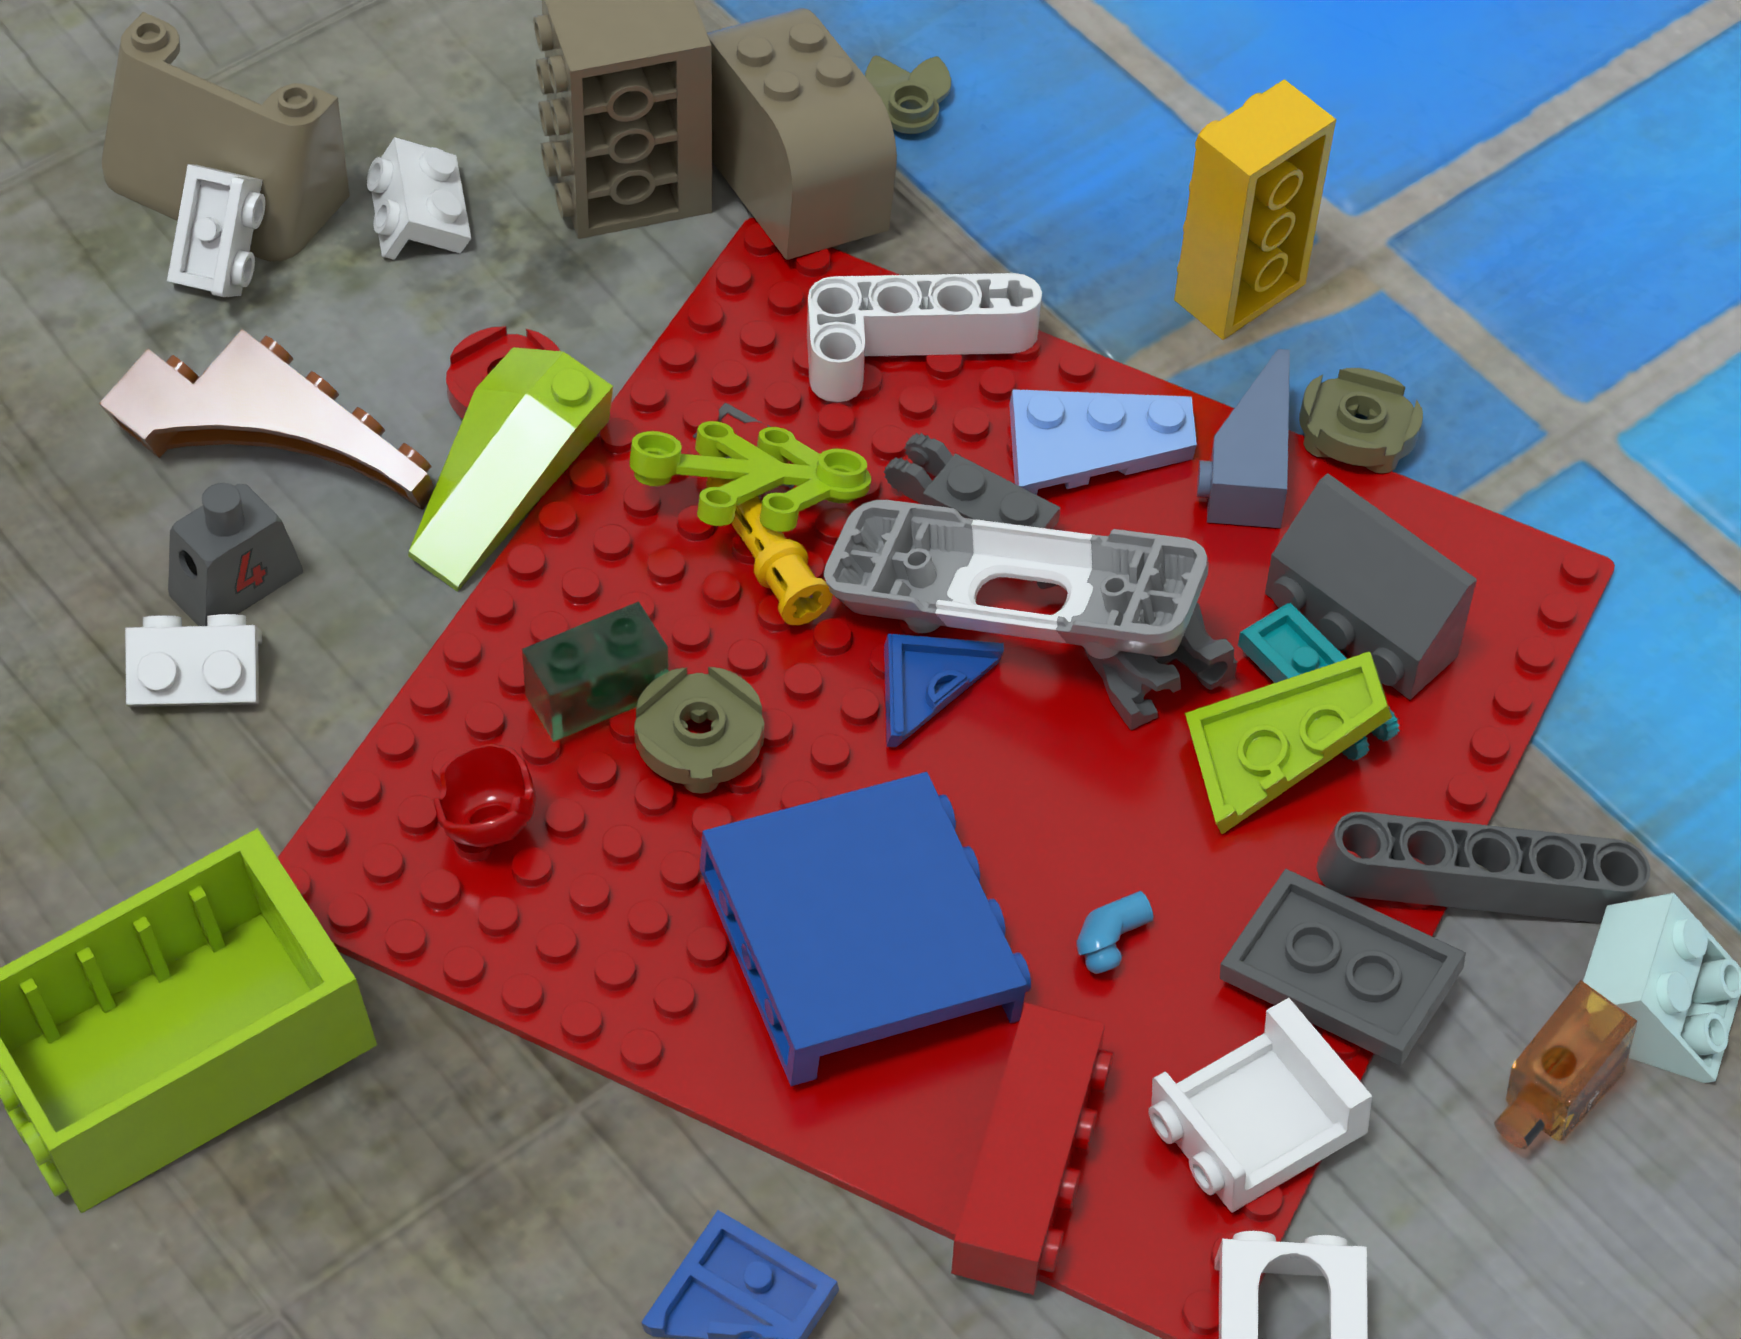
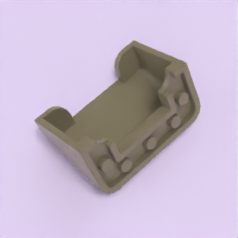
M142 12L124 31L120 40L102 153V169L107 186L121 196L178 221L188 164L262 179L260 193L265 196V212L260 226L253 230L250 252L255 257L267 261H283L294 257L350 196L338 97L310 85L294 83L277 89L262 105L171 65L180 53V37L177 30L169 23Z

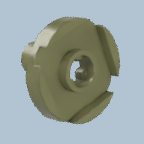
M1363 368L1340 369L1338 378L1328 379L1322 382L1323 374L1313 379L1305 390L1299 413L1300 426L1305 433L1303 444L1312 455L1324 458L1331 457L1344 463L1365 466L1376 473H1389L1396 469L1399 459L1407 456L1414 449L1422 426L1423 411L1417 400L1413 407L1411 402L1403 396L1406 387L1398 380L1386 374ZM1355 415H1365L1367 420L1356 418Z
M687 667L671 670L652 681L638 699L634 726L635 745L644 762L658 775L672 782L683 784L687 790L693 793L711 792L717 788L719 783L729 781L742 774L758 757L764 743V720L759 696L747 681L735 673L722 668L708 667V674L694 673L687 675ZM707 718L713 721L711 731L702 734L689 732L686 723L690 719L697 723L704 722Z

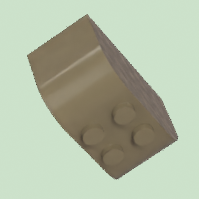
M798 8L707 32L711 43L712 162L786 260L888 231L897 165L896 142L890 117L876 89L817 16L808 9Z

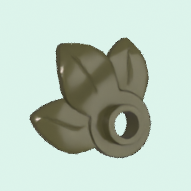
M875 55L872 57L865 72V77L881 97L894 130L906 134H917L929 130L936 124L939 117L938 104L949 95L951 90L949 71L939 57L935 56L923 61L910 73L890 61Z

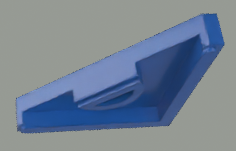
M888 634L884 644L887 747H897L995 667L1003 655L1004 643Z

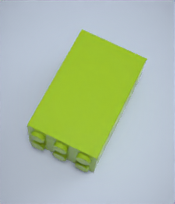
M258 828L0 968V1099L24 1144H27L35 1158V1162L53 1195L57 1197L68 1191L80 1213L96 1206L377 1046L355 976Z

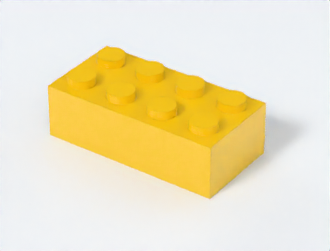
M1285 79L1263 93H1255L1247 99L1242 107L1222 120H1214L1207 124L1198 134L1195 142L1196 152L1192 179L1189 184L1190 193L1186 220L1183 225L1184 234L1180 261L1177 266L1178 275L1174 300L1222 340L1306 284L1336 119Z

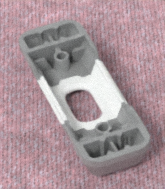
M873 500L853 510L848 517L826 563L824 577L830 592L853 612L862 615L904 620L908 627L917 633H928L940 626L1081 645L1090 656L1105 659L1116 655L1119 651L1152 656H1168L1174 653L1181 643L1208 575L1209 562L1206 552L1200 544L1181 537L1119 529L1111 530L1109 536H1100L962 517L954 508L893 500ZM998 577L1052 583L1062 586L1068 593L1066 602L1061 610L1053 615L981 606L976 604V596L983 584Z

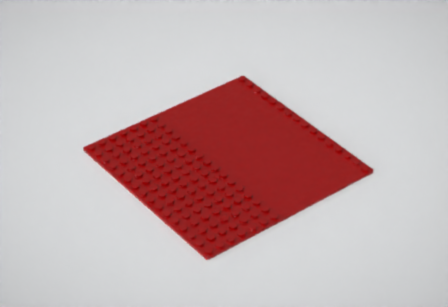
M749 218L743 222L611 402L609 422L542 496L277 858L338 952L954 1241L1019 1021L1010 1024L1002 1005L820 1056L817 1079L790 1086L700 871L703 830L928 772L938 795L945 794L951 802L956 820L955 832L962 847L970 846L976 855L980 868V885L987 900L994 898L1002 910L1006 928L1005 938L1012 953H1021L1027 963L1031 977V989L1025 993L1023 1007L1025 1003L1105 1022L1102 1049L1114 1052L1104 1093L1091 1090L1087 1108L1097 1110V1117L1088 1151L1075 1148L1070 1165L1072 1168L1081 1170L1072 1209L1067 1211L1058 1208L1053 1228L1064 1231L1054 1272L1041 1270L1038 1281L1162 1339H1219V1270H1215V1257L1222 1238L1233 1239L1234 1234L1244 1231H1262L1275 1235L1276 1242H1282L1322 1160L1231 1213L1216 1193L1208 1195L1201 1189L1192 1175L1189 1159L1175 1142L1167 1144L1153 1127L1148 1113L1152 1104V1079L1163 1072H1167L1177 1084L1265 1033L1266 1010L1275 1005L1221 980L1220 964L1285 868L1326 887L1318 876L1317 860L1334 827L1343 816L1351 812H1370L1489 825L1612 578L1615 568L1614 562L1604 555L1396 472L1376 473L1365 466L1344 463L1331 457L1324 458L1312 455L1303 444L1305 436L1288 430L1287 494L1281 528L1207 523L1208 498L1197 497L1196 495L1199 461H1211L1214 436L1234 408L1038 330L1037 341L1026 351L1019 353L865 356L864 381L859 394L848 401H826L812 391L809 382L807 316L810 288L815 282L833 276H884L900 274L832 247L786 260L756 219ZM1013 389L1192 397L1197 442L1192 460L1125 475L1117 470L1092 476L1087 485L1067 489L1064 483L1038 489L1037 496L1061 507L1059 522L1053 528L1054 530L1109 536L1111 530L1119 529L1181 537L1200 544L1208 557L1209 569L1197 603L1200 605L1208 635L1213 640L1226 639L1233 646L1234 658L1237 661L1235 678L1209 690L1198 681L1197 677L1184 664L1175 659L1169 662L1168 665L1176 667L1180 675L1181 689L1174 693L1170 689H1163L1158 692L1151 689L1146 693L1143 699L1152 700L1158 711V718L1130 730L1110 702L1102 677L1089 661L1086 651L1081 645L940 626L928 633H917L912 631L904 620L855 613L834 595L826 611L818 618L802 625H789L779 614V601L772 590L762 586L756 579L754 574L755 559L739 534L735 531L732 523L725 526H713L704 523L698 518L700 492L707 488L706 482L708 477L675 474L671 477V481L663 486L642 484L636 480L634 471L629 465L632 439L642 432H663L674 436L680 441L682 445L681 454L700 455L695 449L696 439L693 435L697 433L698 426L701 423L707 421L719 422V409L724 403H727L760 421L743 423L729 414H726L720 421L729 425L736 435L756 447L759 432L769 425L790 431L796 440L819 454L829 449H846L861 455L866 460L867 471L871 475L870 489L866 495L849 503H833L826 499L799 511L797 526L793 530L782 532L786 539L798 542L804 547L809 558L807 565L816 578H822L826 581L824 577L826 563L853 510L873 500H893L920 504L905 496L903 492H898L897 489L892 488L891 484L887 483V479L884 478L885 473H883L885 467L892 459L902 458L903 460L907 459L911 464L913 463L911 459H908V455L905 453L906 449L904 448L912 435L916 433L928 435L930 439L934 438L944 443L952 456L956 453L1015 484L1009 407ZM926 471V473L929 475V477H930L931 480L933 481L936 476H934V475H932V474H930L929 472ZM1328 473L1477 579L1458 657L1411 700L1392 686L1382 684L1388 706L1394 712L1400 725L1398 727L1400 731L1397 732L1396 736L1383 742L1370 732L1365 736L1368 738L1367 742L1369 744V751H1367L1366 755L1352 761V759H1348L1341 752L1237 825L1221 834L1215 822L1185 713L1274 684L1264 671L1238 646L1239 635L1247 627L1279 609L1272 598L1265 594L1271 555L1319 480ZM781 485L759 495V498L762 501L767 494L786 493L791 488ZM998 577L982 585L976 596V604L1053 615L1061 610L1066 602L1068 593L1062 586L1040 589L1037 581ZM888 634L1004 643L1003 655L995 667L897 747H887L884 644ZM1339 650L1347 659L1351 658L1343 650ZM687 667V675L694 673L708 674V667L731 671L753 687L762 705L764 743L756 760L742 774L729 781L721 782L716 789L702 794L693 793L687 790L683 784L672 782L658 775L644 762L635 745L634 726L636 708L642 692L659 676L671 670ZM708 718L701 723L694 722L692 719L686 721L688 731L696 734L711 731V724L713 722ZM487 744L511 747L525 760L533 780L536 801L532 818L513 840L480 848L455 842L446 835L444 828L440 826L433 799L440 796L439 771L445 762L469 748ZM1347 850L1349 853H1351V854L1354 855L1355 857L1361 858V857H1360L1359 855H1357L1355 852H1352V851ZM1413 858L1414 860H1416V861L1419 862L1420 864H1424V863H1423L1422 861H1420L1419 859ZM1142 891L1151 905L1153 921L1120 935V939L1115 942L1122 955L1119 966L1098 974L1090 972L1086 967L1084 955H1078L1076 947L1085 918L1090 912L1101 906ZM1348 897L1432 937L1448 908L1444 906ZM1312 1024L1361 1082L1375 1053ZM1262 1273V1274H1261L1260 1280H1259L1258 1289H1259V1287H1260V1285H1261V1283H1262V1281H1263V1279H1264L1266 1273Z

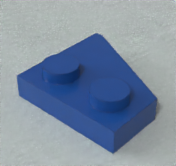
M717 1210L641 1324L646 1333L653 1337L807 1339L838 1293L839 1287L837 1281L720 1210Z

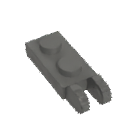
M922 433L912 435L904 447L908 459H911L913 463H909L907 459L895 458L890 461L883 472L885 473L884 478L888 481L887 483L891 484L892 488L897 489L898 492H903L905 496L924 505L954 508L964 518L1053 529L1059 522L1061 507L956 453L952 456L944 443L934 438L930 439L928 435L925 436ZM926 471L929 472L930 474L936 476L933 481L931 480V478L929 477V475L926 473Z

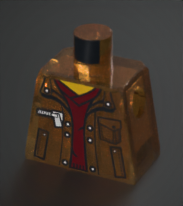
M1580 980L1513 1064L1506 1094V1102L1509 1105L1494 1122L1497 1131L1509 1143L1520 1149H1527L1541 1131H1544L1554 1140L1563 1141L1625 1073L1638 1021Z

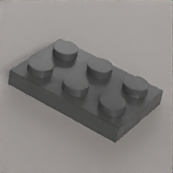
M1285 868L1221 962L1220 979L1273 1005H1277L1290 998L1310 1023L1402 1066L1463 970L1466 952Z

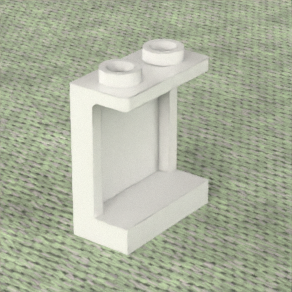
M1287 998L1266 1010L1265 1033L1177 1084L1167 1072L1152 1079V1104L1148 1113L1153 1127L1162 1140L1167 1144L1175 1142L1189 1159L1190 1170L1201 1189L1208 1195L1216 1193L1231 1213L1368 1133L1372 1095L1291 999Z

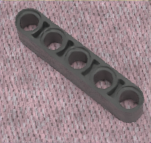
M1351 812L1343 816L1334 827L1323 847L1316 866L1318 876L1327 888L1348 897L1602 923L1607 905L1635 900L1649 880L1651 869L1647 857L1638 847L1630 842L1619 839L1370 812ZM1347 850L1352 851V852H1355V853H1356L1357 855H1359L1361 858L1355 857L1354 855H1352L1351 853H1349ZM1413 858L1419 859V860L1422 861L1424 864H1420L1419 862H1417V861L1414 860ZM1478 865L1483 866V867L1486 868L1488 871L1482 869V868L1479 867Z

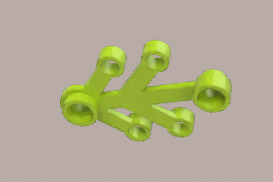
M717 421L701 423L697 429L695 449L700 455L681 454L682 445L680 441L674 436L663 432H642L632 439L629 465L634 471L636 480L642 484L663 486L671 481V477L675 474L734 480L721 487H708L700 492L697 516L704 523L713 526L731 524L735 519L737 505L785 484L796 485L797 487L786 493H770L764 496L761 506L760 523L773 531H790L797 526L799 511L825 499L833 503H849L866 495L871 484V475L867 471V462L858 453L846 449H829L819 454L796 440L793 433L780 427L762 429L759 432L756 447L736 435L734 430L725 423Z

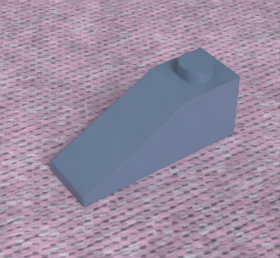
M1277 349L1215 434L1211 461H1199L1196 495L1197 497L1208 498L1207 523L1281 528L1288 481L1290 350Z

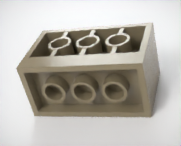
M542 0V15H537L533 18L539 50L545 53V58L536 60V71L540 89L543 95L547 94V100L538 103L541 126L544 135L549 136V142L541 143V155L547 177L557 176L559 182L555 184L554 188L561 218L571 217L577 238L582 239L712 213L711 43L695 1Z

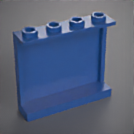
M928 772L702 831L700 871L790 1086L817 1079L820 1056L1002 1005L1010 1024L1020 1021L1025 993L1031 989V977L1027 963L1021 953H1012L1005 938L1006 928L1002 910L994 898L987 900L980 885V868L976 855L970 846L962 847L955 832L956 820L951 802L945 794L938 795Z

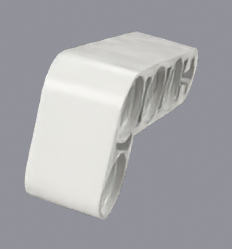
M1016 273L833 276L823 278L814 283L808 295L807 347L811 389L818 397L831 402H843L856 397L863 387L865 356L1007 354L1024 352L1037 341L1042 298L1041 288L1034 279L1024 274Z

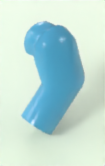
M1142 891L1135 892L1093 910L1085 918L1076 947L1078 955H1084L1086 967L1090 972L1098 974L1119 966L1122 955L1115 942L1120 939V935L1153 921V911L1145 894Z

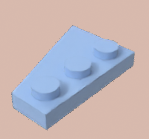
M1012 390L1009 407L1014 480L1016 485L1037 495L1038 489L1062 483L1065 484L1067 489L1087 485L1090 477L1117 470L1125 475L1193 459L1197 442L1192 397Z

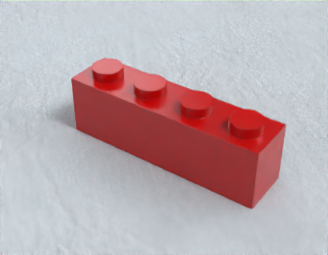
M1029 1003L1024 1004L955 1235L951 1274L1034 1295L1041 1270L1054 1272L1064 1234L1063 1230L1053 1228L1058 1208L1067 1211L1072 1209L1081 1173L1080 1169L1070 1167L1075 1148L1088 1151L1097 1117V1110L1087 1108L1091 1090L1104 1093L1114 1052L1102 1049L1105 1022Z

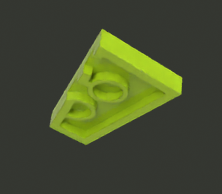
M1370 651L1185 713L1215 822L1221 834L1237 825L1392 718Z

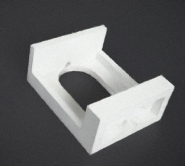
M1244 1231L1234 1234L1233 1239L1222 1238L1215 1257V1270H1219V1339H1258V1285L1262 1273L1324 1276L1329 1289L1330 1339H1368L1367 1247L1347 1246L1346 1239L1334 1235L1311 1236L1306 1238L1304 1243L1276 1242L1275 1235L1262 1231Z

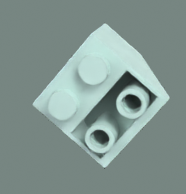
M1674 893L1607 905L1574 1013L1612 1053L1616 1051L1618 1055L1622 1056L1627 1050L1626 1046L1630 1044L1631 1047L1627 1058L1702 1083L1716 1082L1723 1053L1728 1044V1036L1738 1000L1741 995V968Z

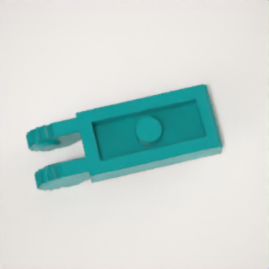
M1291 603L1285 604L1247 627L1239 635L1238 646L1274 683L1347 659ZM1391 710L1392 718L1372 731L1373 736H1376L1378 740L1381 739L1383 742L1396 736L1397 732L1400 731L1398 729L1400 726L1397 722L1398 719ZM1364 736L1342 752L1343 755L1347 756L1348 759H1352V761L1366 755L1367 751H1369L1368 738Z

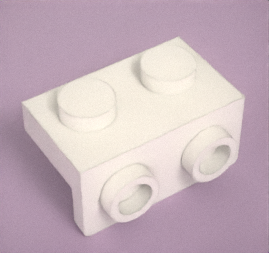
M394 137L382 157L374 159L367 175V188L372 192L375 210L374 230L379 235L382 257L394 260L408 240L461 254L471 240L456 155L444 152L438 148H430Z
M188 164L167 281L211 291L212 295L220 297L242 295L243 287L249 285L254 272L255 257L250 252L253 230L260 226L265 212V196L260 193L262 179Z
M245 615L207 616V626L182 627V617L179 616L143 617V627L125 628L126 705L129 707L259 704L258 644H262V631L256 625H246Z

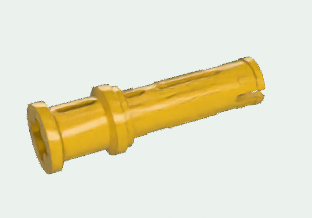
M708 477L706 486L707 488L721 487L734 480ZM759 496L737 505L732 525L755 559L754 574L756 579L765 588H770L778 599V611L782 619L789 625H802L818 618L830 605L833 594L830 592L826 581L822 578H816L807 565L809 558L804 547L798 542L786 539L782 532L767 529L760 523L762 501Z

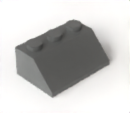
M1327 473L1319 480L1272 553L1265 594L1272 598L1279 608L1287 603H1291L1338 650H1343L1349 656L1354 657L1370 651L1381 683L1392 686L1411 700L1458 657L1477 579Z

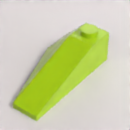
M513 347L476 387L412 541L408 557L458 592L609 422L613 386L563 351Z

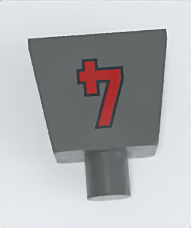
M217 483L211 485L202 495L203 505L175 522L170 529L169 596L198 626H207V616L239 614L303 573L302 565L282 520L247 484H237L234 486L229 483Z

